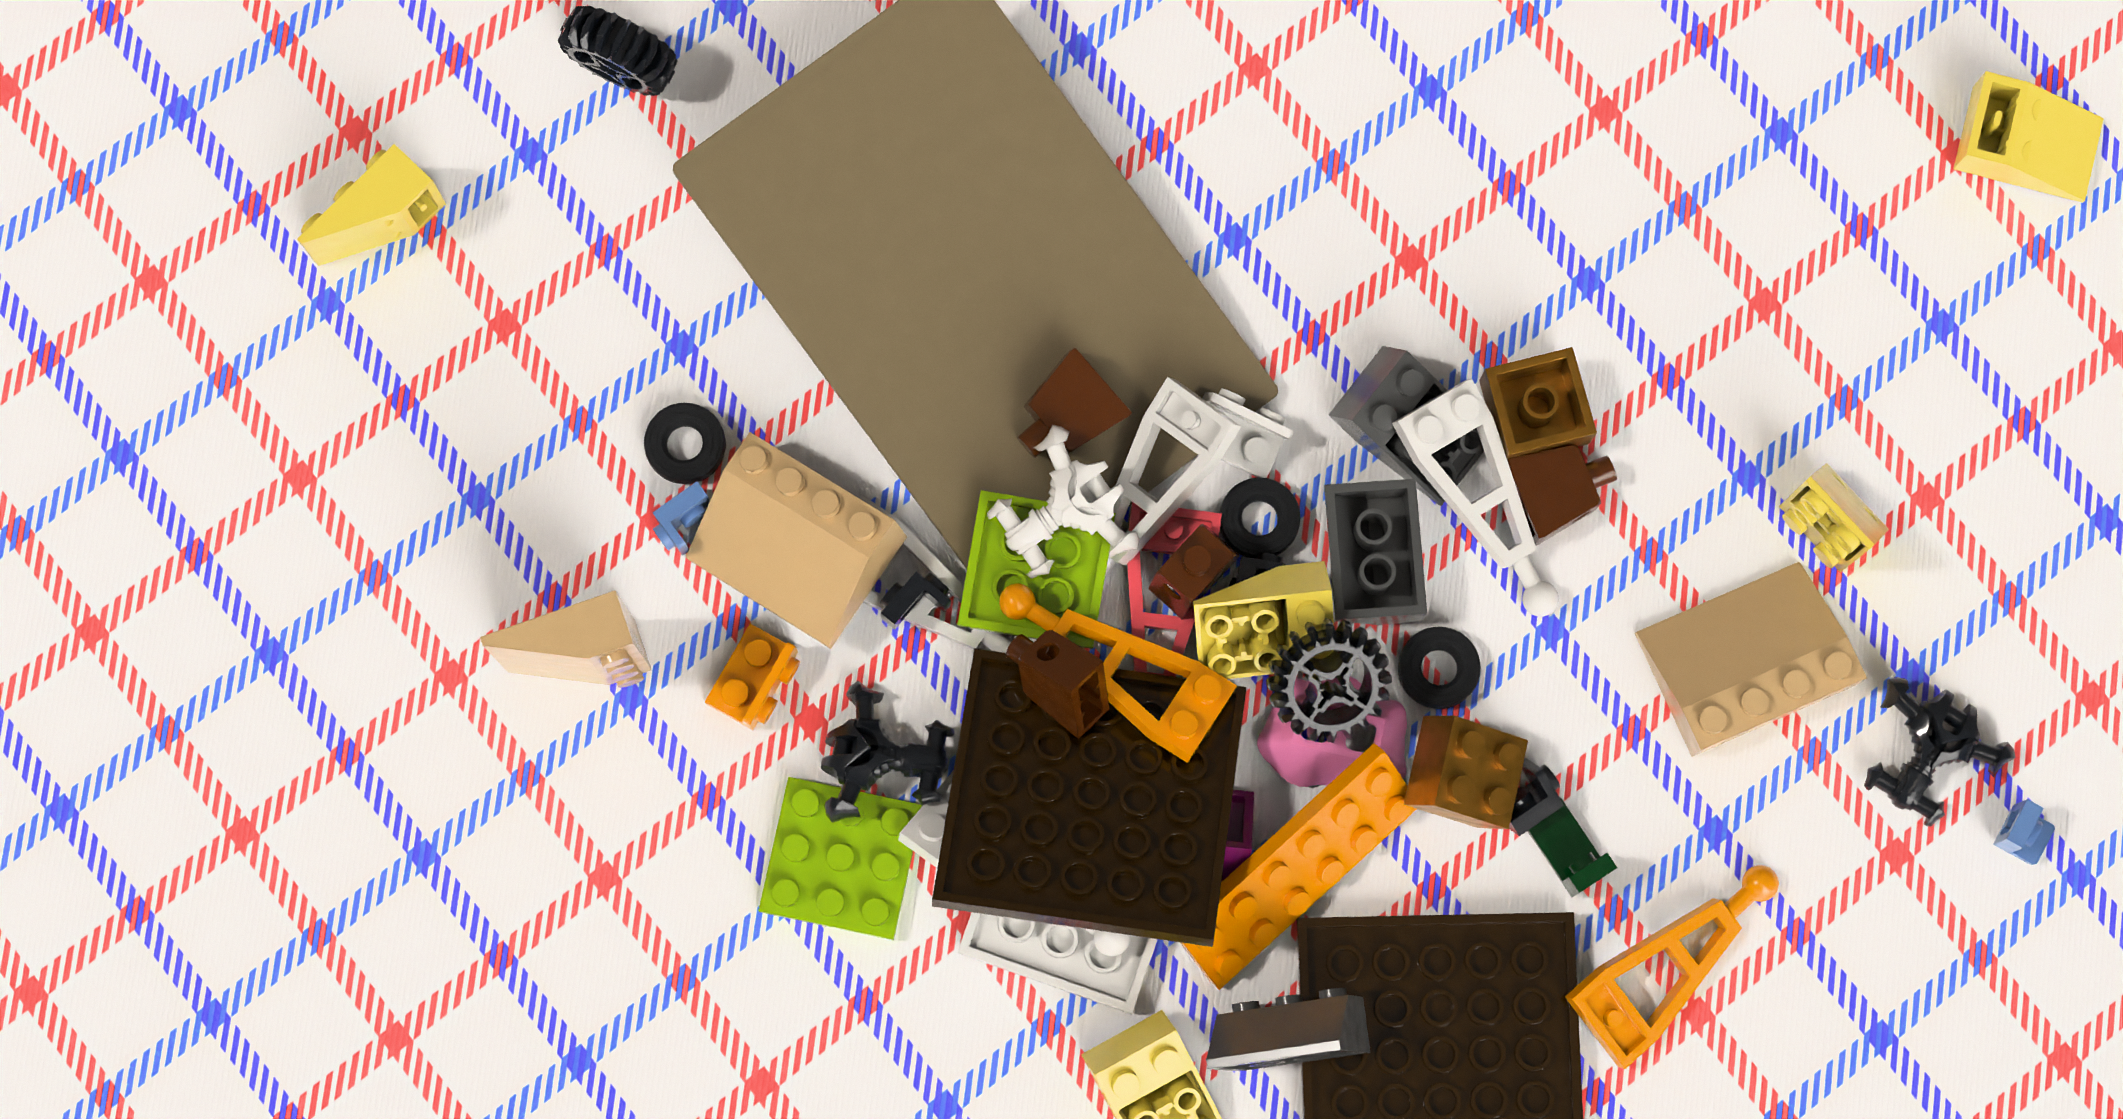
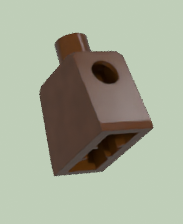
M1073 348L1064 355L1024 405L1025 410L1035 422L1020 434L1017 439L1036 458L1042 451H1038L1034 447L1045 439L1052 425L1061 426L1069 431L1067 441L1063 443L1067 452L1070 453L1121 422L1132 412L1080 352Z
M1577 445L1507 459L1535 546L1594 512L1601 504L1596 488L1617 480L1615 468L1607 455L1585 463Z
M1201 524L1157 571L1148 589L1179 618L1183 619L1193 608V601L1202 598L1240 555L1207 525ZM1169 586H1171L1179 595H1177L1176 593H1174V592L1169 588Z
M1053 630L1045 631L1034 642L1025 635L1020 634L1008 646L1006 655L1019 665L1022 688L1026 696L1078 739L1110 709L1103 661L1097 656Z

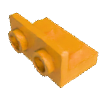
M750 623L707 696L705 704L751 730H754L758 721L766 724L778 700L772 698L781 682L786 685L790 683L800 665V661L795 658L798 654L797 647L789 642L785 643Z

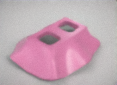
M1350 676L1349 681H1351L1354 688L1359 690L1362 683ZM1336 677L1333 680L1327 679L1321 681L1322 684H1324L1326 681H1329L1331 683L1335 682L1340 685ZM1296 678L1294 695L1295 699L1302 703L1307 696L1304 691L1307 689L1310 681ZM1391 699L1388 701H1376L1382 710L1381 717L1371 714L1365 717L1368 723L1373 725L1376 730L1373 743L1385 751L1404 779L1407 770L1404 757L1407 729L1405 708L1398 701ZM1334 703L1330 705L1326 710L1336 709L1345 704ZM1273 707L1257 739V746L1263 758L1287 782L1300 787L1327 786L1364 753L1347 748L1346 737L1342 730L1337 731L1334 743L1327 740L1320 743L1304 739L1301 733L1298 735L1292 731L1290 727L1291 721L1287 723L1281 722L1277 715L1280 708Z

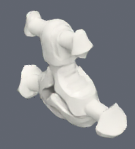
M1052 425L1045 439L1034 447L1038 451L1047 450L1055 469L1049 473L1052 478L1050 481L1051 489L1048 492L1050 497L1046 501L1048 505L1036 511L1032 508L1028 512L1029 516L1023 521L1019 519L1010 506L1012 498L1005 500L997 499L994 506L987 512L989 520L996 516L1005 529L1006 533L1004 535L1007 538L1006 544L1009 549L1016 551L1018 555L1022 554L1032 570L1026 574L1030 578L1049 574L1055 560L1047 559L1037 543L1043 539H1052L1053 531L1058 530L1061 525L1064 528L1069 526L1073 529L1080 528L1081 531H1088L1091 535L1097 531L1113 546L1108 552L1109 559L1127 550H1138L1139 537L1136 531L1124 533L1111 520L1114 516V504L1124 489L1121 484L1109 488L1100 474L1108 468L1106 462L1101 461L1092 464H1083L1078 460L1071 462L1063 443L1067 441L1069 431L1056 425Z

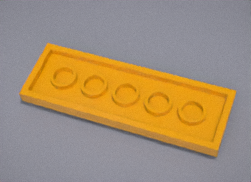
M1375 743L1221 882L1213 947L1180 942L1204 975L1218 990L1223 988L1297 918L1305 913L1318 899L1417 810L1416 808L1403 805L1408 785L1385 751Z

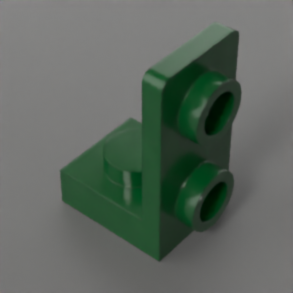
M1560 798L1564 806L1527 832L1572 898L1617 869V866L1608 853L1600 857L1562 798Z

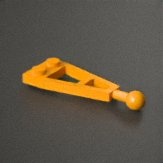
M1011 584L1000 595V609L1010 619L1022 620L1027 618L1044 630H1053L1067 638L1070 631H1073L1112 647V650L1103 662L1109 703L1147 738L1187 763L1237 687V685L1199 661L1067 609L1060 618L1036 603L1033 591L1024 584ZM1127 654L1187 678L1159 721L1111 678Z
M1756 865L1749 868L1743 875L1742 888L1725 903L1722 900L1712 898L1598 966L1565 996L1618 1067L1626 1069L1660 1038L1742 929L1735 918L1754 901L1763 902L1774 897L1779 888V880L1774 870L1765 865ZM1713 920L1718 928L1693 959L1680 942V939ZM1664 950L1682 975L1645 1022L1614 979Z

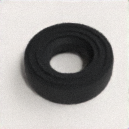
M676 403L663 408L652 418L645 432L644 450L651 467L662 478L677 484H693L696 481L700 482L708 478L719 467L726 450V438L719 420L708 409L693 403ZM680 427H691L702 436L703 443L700 452L689 460H679L668 451V438L674 430Z
M1250 478L1235 485L1225 496L1219 512L1222 513L1220 531L1226 543L1238 554L1255 559L1257 553L1279 555L1284 552L1295 540L1301 520L1299 505L1294 495L1281 483L1268 478ZM1253 502H1265L1271 505L1277 514L1276 527L1266 535H1254L1243 525L1242 513Z
M1430 627L1419 631L1407 641L1398 660V676L1403 689L1414 701L1428 708L1445 709L1460 704L1473 692L1480 677V659L1475 646L1464 634L1448 627ZM1432 651H1444L1454 658L1457 671L1451 682L1444 685H1435L1424 677L1421 669L1422 661Z

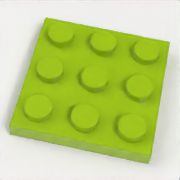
M981 490L957 625L1013 636L1023 634L1030 639L1037 640L1046 630L1027 618L1022 620L1010 619L1000 609L999 598L1002 591L1007 586L1016 583L1028 586L1035 595L1036 603L1060 618L1069 609L1098 621L1110 544L1097 531L1091 535L1088 531H1081L1080 528L1073 529L1071 526L1064 528L1061 525L1058 530L1053 531L1052 539H1043L1037 543L1047 559L1055 560L1049 574L1030 578L1026 574L1032 570L1022 554L1018 555L1016 551L1009 549L1006 544L1007 538L1004 535L1006 533L1005 529L996 516L989 520L987 512L994 506L997 499L1005 500L1012 498L1010 506L1019 519L1023 521L1029 516L1028 512L1032 508L1034 511L1040 510L1043 506L1046 507L1048 503L1042 500ZM1114 513V516L1111 518L1113 522L1115 521L1116 513ZM1070 631L1067 636L1070 641L1080 647L1093 649L1094 640Z
M788 777L759 905V913L894 941L913 851L898 839L902 829L923 805L860 792L854 805L858 808L860 817L845 818L833 823L827 817L824 805L831 797L838 798L841 788Z

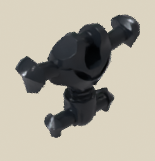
M1900 677L1890 678L1887 680V693L1880 708H1890L1894 705L1908 718L1904 725L1912 736L1911 742L1915 744L1913 749L1915 756H1912L1910 762L1907 761V764L1902 763L1900 767L1901 772L1897 778L1884 771L1881 762L1868 768L1864 787L1868 791L1873 786L1888 794L1887 797L1891 799V803L1901 810H1915L1926 817L1924 825L1931 827L1937 820L1945 816V801L1936 803L1923 795L1927 787L1934 783L1932 774L1936 771L1935 768L1937 766L1941 767L1945 763L1949 765L1953 762L1960 763L1962 761L1969 763L1970 759L1974 758L1988 763V772L1994 777L2005 763L2016 758L2014 748L2008 741L1999 743L1995 747L1979 741L1977 708L1968 704L1962 711L1953 706L1954 694L1947 689L1932 700L1922 701L1919 704L1907 693L1909 689L1907 679Z
M856 681L849 687L846 693L848 699L856 706V718L849 719L843 725L831 730L825 740L827 745L833 747L832 755L822 758L821 769L825 773L837 778L839 784L843 785L838 798L831 797L825 802L824 808L827 817L833 823L845 818L860 817L858 808L854 806L860 790L869 791L877 779L882 778L884 774L892 770L895 772L901 771V774H904L906 778L920 777L919 787L912 796L922 805L930 802H940L943 795L937 792L938 781L942 778L943 773L946 772L949 763L946 751L944 750L946 737L954 736V729L944 725L939 720H935L925 726L929 732L926 745L909 742L908 745L905 744L904 746L896 745L895 742L889 740V736L881 726V720L874 719V704L882 701L884 693L867 688L861 682Z

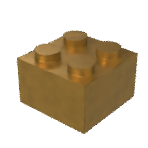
M1573 347L1486 368L1479 379L1485 403L1494 418L1507 459L1571 445H1577L1578 447L1590 444L1597 434Z
M1423 716L1403 805L1475 828L1509 829L1528 740L1458 716Z

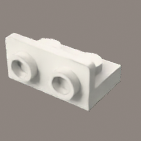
M1221 388L1219 394L1205 392L1202 399L1241 426L1221 460L1257 478H1267L1284 440L1290 439L1294 432L1283 426L1285 418L1262 407L1259 413H1256L1243 406L1245 398Z

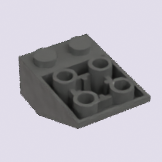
M1382 346L1328 415L1359 445L1404 479H1416V488L1436 504L1443 505L1445 500L1413 463L1392 423L1448 390L1407 350ZM1477 428L1431 455L1457 486L1483 454L1484 449Z

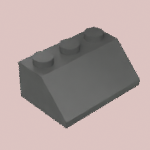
M1416 479L1324 485L1335 621L1342 622L1344 619L1350 623L1371 625L1422 622L1427 615Z
M1333 988L1319 991L1320 999L1303 1002V995L1296 994L1276 997V1006L1260 1008L1259 1001L1232 1004L1231 1013L1217 1014L1206 1058L1207 1069L1240 1072L1370 1053L1364 999L1361 996L1347 995V988Z

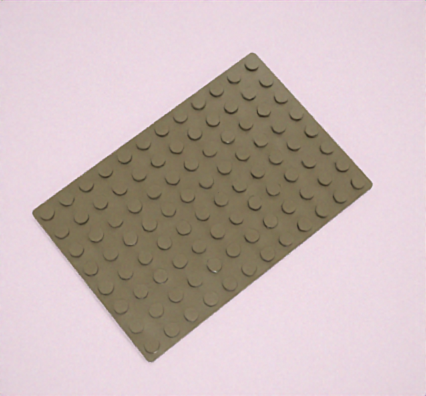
M898 0L673 164L672 171L675 177L966 569L981 490L1047 501L1050 497L1048 492L1051 489L1050 481L1052 477L1049 473L1055 469L1047 450L1045 449L1034 458L1022 446L1017 437L1035 422L1025 410L1024 405L1064 355L1073 348L1080 352L1132 412L1121 422L1068 453L1071 462L1078 460L1083 464H1092L1105 461L1108 468L1100 474L1109 488L1116 485L1142 418L1167 377L1176 379L1201 398H1203L1205 392L1219 394L1221 388L1229 390L1245 398L1243 406L1254 412L1258 411L1278 394V387L995 0ZM1161 428L1138 485L1147 492L1151 491L1198 454Z

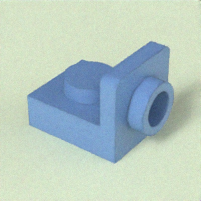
M698 481L652 512L659 525L653 528L657 537L668 551L676 547L682 556L688 552L689 548L676 529L682 524L685 528H689L703 518L706 511L705 508L708 507L710 502L708 495Z
M2026 799L2013 805L1993 845L2029 865H2035L2044 852L2055 830V826L2040 817L2044 809L2043 807Z

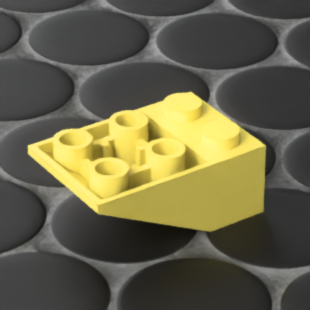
M1985 71L1972 88L1954 170L2083 203L2088 190L2104 118L2030 82Z
M395 144L387 151L383 149L372 156L366 165L367 171L355 182L349 181L336 192L333 198L334 203L323 214H314L303 225L301 229L302 234L297 240L318 266L413 236L446 205L433 180Z
M1828 463L1812 474L1779 505V508L1784 512L1782 518L1788 527L1798 535L1804 533L1815 545L1813 551L1818 559L1829 568L1835 566L1840 573L1871 549L1889 530Z
M1325 561L1278 566L1193 601L1198 661L1226 679L1274 674L1268 667L1269 661L1283 660L1277 653L1276 648L1277 644L1286 645L1289 648L1293 645L1289 637L1290 631L1297 632L1301 638L1308 634L1305 630L1307 622H1311L1316 631L1322 630V623L1325 618L1331 619L1334 625L1332 588ZM1333 650L1321 652L1313 656V658L1323 659L1329 656Z
M1163 1010L1081 1054L1115 1119H1222L1177 1030Z

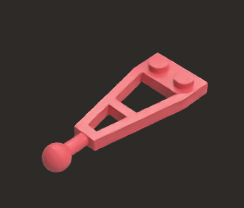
M1132 502L1128 531H1132L1147 514L1146 511L1134 502ZM1178 508L1141 551L1173 555L1201 524L1207 525L1219 536L1222 513ZM1139 551L1127 563L1131 634L1145 640V628L1177 632L1171 650L1183 655L1195 622L1194 608L1183 619L1178 616L1143 612ZM1133 656L1134 671L1176 677L1175 673L1166 669L1163 674L1147 672V662Z

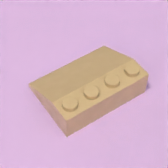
M749 432L724 468L686 558L831 649L900 549L907 535L891 517Z
M1800 561L1634 633L1691 757L1843 692L1867 679L1848 636Z
M616 590L480 637L482 646L508 673L603 685L617 683L618 688H623L644 680L643 673L652 670L636 621Z

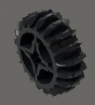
M576 6L565 19L560 29L561 34L557 41L560 44L561 50L568 55L569 59L577 62L580 67L592 72V75H597L605 81L628 89L633 93L639 92L644 96L660 95L667 84H670L675 74L674 69L678 60L676 59V54L669 48L667 43L659 40L657 35L648 32L644 27L638 26L631 22L630 19H624L616 13L607 12L602 8L596 9L592 6Z
M1325 618L1322 623V630L1316 631L1314 625L1311 622H1307L1305 624L1307 635L1300 638L1297 632L1290 631L1289 637L1293 643L1290 648L1286 645L1277 644L1276 651L1283 660L1269 661L1268 667L1275 674L1266 680L1268 689L1274 691L1269 697L1270 703L1273 708H1280L1277 715L1282 723L1291 721L1290 727L1295 734L1299 735L1307 729L1309 739L1315 742L1322 731H1324L1327 741L1334 743L1337 731L1342 730L1346 738L1352 739L1353 731L1351 727L1359 724L1362 729L1368 730L1369 723L1365 717L1368 714L1381 717L1382 710L1376 701L1389 700L1390 694L1383 687L1392 683V675L1389 671L1384 670L1390 663L1386 654L1379 653L1381 645L1376 638L1367 640L1368 632L1363 627H1359L1352 632L1350 622L1343 619L1335 630L1331 619ZM1333 650L1329 656L1323 659L1313 658V656L1321 652ZM1357 657L1362 660L1364 667L1363 681L1359 690L1354 688L1351 681H1349L1354 671L1352 664ZM1299 671L1303 672L1307 680L1310 681L1307 689L1304 691L1307 696L1302 703L1298 702L1294 695L1295 680ZM1318 676L1333 680L1336 677L1340 685L1329 681L1322 684ZM1334 703L1345 704L1336 709L1326 710L1330 705Z

